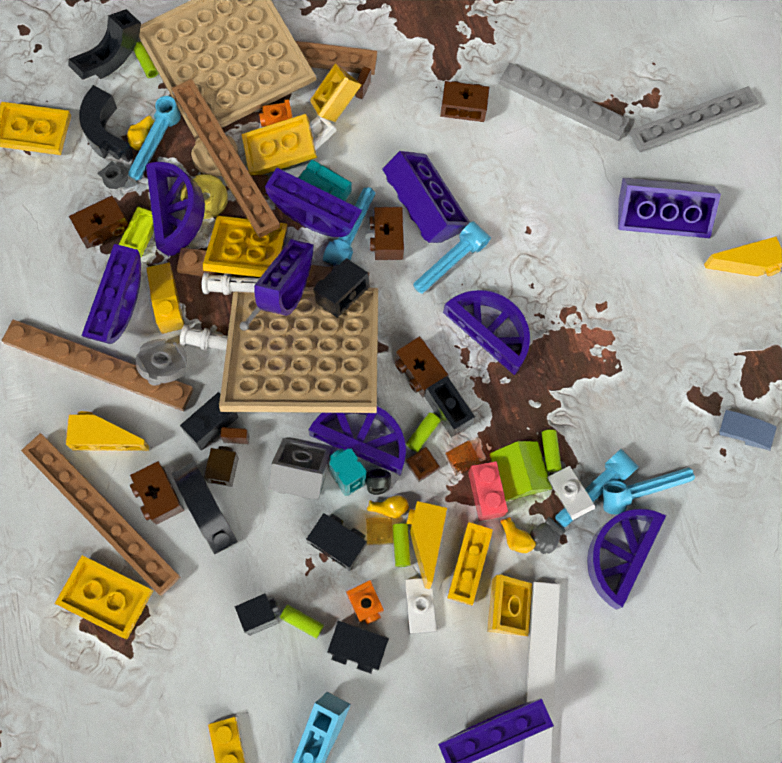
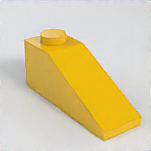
M775 236L714 253L704 263V266L707 269L756 277L765 274L773 276L781 271L782 248Z
M170 262L147 267L151 302L157 326L162 334L182 329L185 323Z
M79 411L77 415H69L66 445L73 451H149V445L144 439L93 415L92 412Z
M417 501L415 510H409L407 524L411 525L410 536L424 587L430 589L433 583L447 508Z

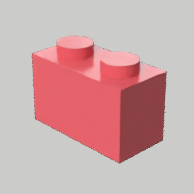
M497 461L471 466L468 474L479 521L504 517L508 509Z

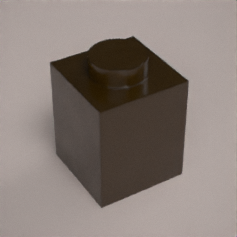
M219 446L218 449H210L204 475L207 483L228 487L233 486L239 460L237 453L233 452V448Z

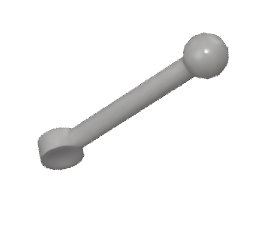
M258 306L246 321L240 323L241 330L246 331L249 329L250 322L260 311Z

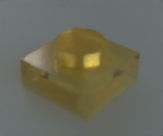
M392 517L366 518L367 546L393 545Z

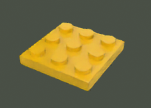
M217 216L203 261V271L261 277L283 250L287 234V224L280 223L279 229L259 238L248 219Z

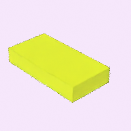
M137 207L119 243L121 246L137 249L140 257H142L154 233L152 211Z

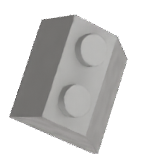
M283 438L271 465L268 489L281 494H292L305 499L319 500L332 448Z

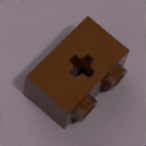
M445 81L440 117L484 122L490 87L480 84H465L458 81Z
M112 195L69 216L87 249L99 246L103 241L113 236L123 234L128 227V223Z
M374 207V216H369L370 230H374V237H370V252H375V260H403V207Z
M420 336L395 352L394 364L401 374H406L409 379V386L415 393L419 392L422 398L425 397L426 388L448 376V373ZM417 365L418 368L424 367L423 371L421 369L415 370V366Z
M159 461L130 475L133 483L129 484L136 498H141L144 505L140 509L147 521L151 519L157 525L184 511L166 471ZM156 489L158 491V498L153 499L152 491Z

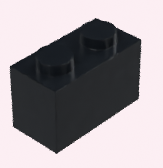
M344 259L323 280L318 281L313 288L316 304L338 318L370 288L369 275L367 271L349 259Z
M448 376L426 388L425 399L437 417H439L451 438L473 424L474 414Z
M219 392L180 425L183 432L200 450H203L221 434V428L229 427L239 418L237 412H220L221 394Z
M323 513L306 538V541L309 545L350 571L367 546V541L364 540L365 535L355 528L349 530L344 527V521L331 513L328 516Z
M266 593L234 606L244 633L249 636L279 624L277 617L281 615L278 604L274 597L270 599Z
M338 621L327 653L332 655V661L346 665L347 661L358 664L356 669L372 674L373 669L378 671L389 638Z

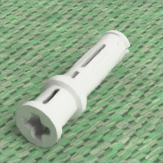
M205 272L202 277V291L204 294L223 292L224 295H229L232 292L254 293V285L260 278L232 277L228 273L224 275H210L209 272Z
M184 324L180 335V345L198 346L201 350L215 348L226 351L228 336L212 333L207 328L204 330L189 328V325Z

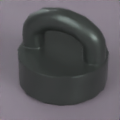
M373 469L367 472V491L373 495L385 493L391 485V473L384 469Z

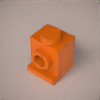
M285 100V103L262 106L263 113H259L261 127L293 118L289 100Z
M371 580L346 591L359 623L365 621L368 625L381 618L380 613L384 609ZM363 599L371 601L369 608L362 607L361 601Z

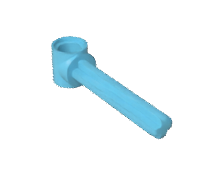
M162 96L155 103L156 112L154 118L156 120L128 174L129 177L136 181L141 180L146 170V164L150 163L168 126L171 127L180 121L181 114L175 100L170 96Z
M363 188L355 204L356 207L362 209L361 215L349 235L339 237L338 240L328 243L323 255L324 262L336 266L346 258L351 260L353 254L351 244L376 195L372 188Z
M474 221L469 223L460 234V242L414 282L413 286L416 291L423 294L468 252H480L489 243L491 237Z
M620 449L605 463L606 470L589 484L585 491L594 502L603 494L604 483L612 480L623 482L639 466ZM565 507L555 516L556 521L562 527H567L573 521Z
M688 467L629 486L617 480L608 481L603 485V509L609 514L617 515L626 511L627 506L631 505L633 499L691 482L695 479L693 470Z

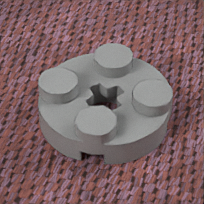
M166 339L151 340L140 347V352L136 355L137 371L151 385L157 386L161 383L175 381L186 373L187 354L184 348L176 342L173 345L166 343ZM160 358H161V360L166 361V362H165V363H158V362H157V359H160Z

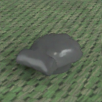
M111 161L97 174L102 177L103 183L107 188L118 189L126 185L129 172L124 167L116 165Z
M549 516L545 523L536 526L530 532V536L536 542L534 551H540L542 554L552 553L559 543L560 536L565 532V529L557 525Z

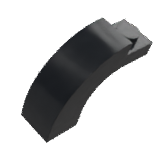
M127 9L108 15L107 30L100 43L85 53L69 58L68 66L82 80L94 75L103 79L112 74L127 60L134 50L139 38L141 22Z
M93 85L84 96L80 105L79 120L81 128L89 145L100 157L105 159L110 154L115 159L120 160L121 158L129 163L134 156L129 143L105 130L108 119L117 109L113 96Z
M193 461L173 472L174 481L214 555L237 543L238 541L215 501L196 462Z

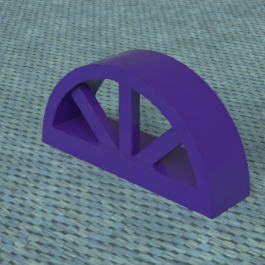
M153 162L146 164L156 249L170 257L180 252L181 248L188 246L197 235L204 219L205 200L200 186L182 169L167 162ZM167 177H176L177 180L169 190ZM185 183L188 199L172 204ZM186 209L182 221L172 216V213Z
M277 167L265 186L269 198L284 214L300 225L322 235L330 237H345L349 235L362 213V209Z
M293 239L288 242L254 285L255 300L260 310L284 316L290 315L295 310L308 280L314 244Z
M114 244L84 326L82 337L113 344L124 333L132 317L141 282V257L137 249Z
M475 290L461 293L445 303L443 314L513 375L518 372L528 353L530 332L523 313L512 301L491 291ZM473 305V316L463 307ZM481 305L502 312L488 328L482 324ZM509 318L515 326L519 337H496L493 333ZM520 345L519 356L508 346Z
M377 406V413H321L308 429L310 437L338 449L343 448L344 451L352 449L358 458L401 476L406 456L405 439L398 423L382 408ZM345 415H367L356 439L353 437ZM338 418L344 434L325 425ZM374 419L384 424L391 432V434L363 443ZM396 441L398 458L377 448Z
M648 509L625 511L606 522L594 535L587 556L588 573L599 596L614 609L623 608L666 515ZM629 520L646 521L638 541H636ZM621 522L631 553L604 539L607 532L615 524ZM600 548L611 552L627 561V563L601 570ZM622 573L614 591H612L604 578Z
M540 698L474 724L443 740L438 746L445 763H472L554 727L543 700Z

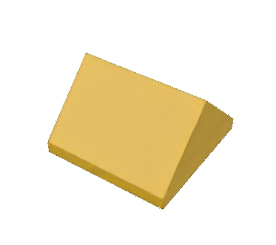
M335 63L311 97L310 102L320 117L336 122L361 87V84Z
M496 575L492 578L487 632L528 637L532 583L504 575Z

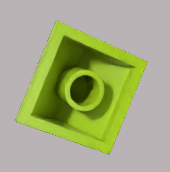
M517 441L489 454L491 462L497 461L506 501L552 490L538 442Z

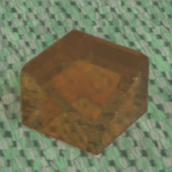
M470 440L445 453L455 476L469 471L473 465L480 464V460Z

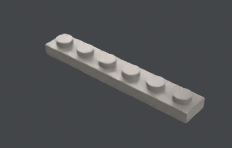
M509 63L499 81V85L617 141L620 139L629 121L624 116L512 63Z
M747 86L632 129L630 136L639 152H643L754 110L760 103L750 87Z

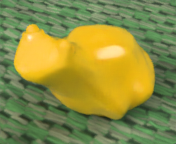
M148 115L128 129V143L137 151H140L155 122L151 115Z
M395 495L388 497L383 502H373L370 500L367 506L368 511L397 519L408 510L409 502L406 497Z
M510 517L501 520L507 544L512 551L528 553L535 548L536 542L527 531L518 529Z

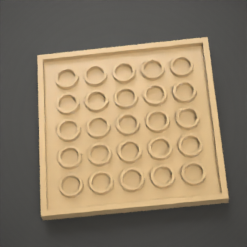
M191 0L141 24L139 39L171 97L175 100L195 140H197L198 135L171 88L192 79L219 125L223 128L263 108L262 106L269 105L316 81L313 70L271 0Z
M305 287L297 307L290 315L284 316L260 310L250 322L249 329L246 331L240 329V323L246 321L256 309L255 293L233 292L219 403L220 412L377 413L378 288H368L344 313L336 318L316 304L314 287Z

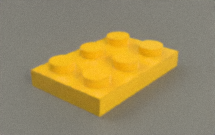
M1 102L0 147L61 155L71 114L68 110Z
M306 114L241 134L250 175L267 174L275 171L276 167L283 169L317 158L309 118Z
M82 555L54 604L124 639H128L153 590Z

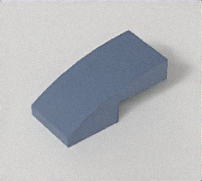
M726 410L719 433L721 436L745 441V445L771 451L777 427L760 419Z

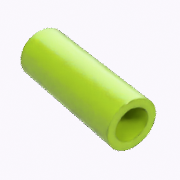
M137 42L133 51L146 77H156L159 74L142 42Z
M429 412L406 442L407 447L414 452H418L441 422L439 417Z
M545 430L542 432L546 470L547 472H557L562 470L557 431Z
M394 524L395 567L411 566L408 524Z
M288 604L280 616V619L316 639L324 627V624Z

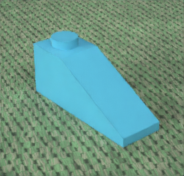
M326 692L314 703L292 763L326 762L342 729L351 705L350 703L329 692Z

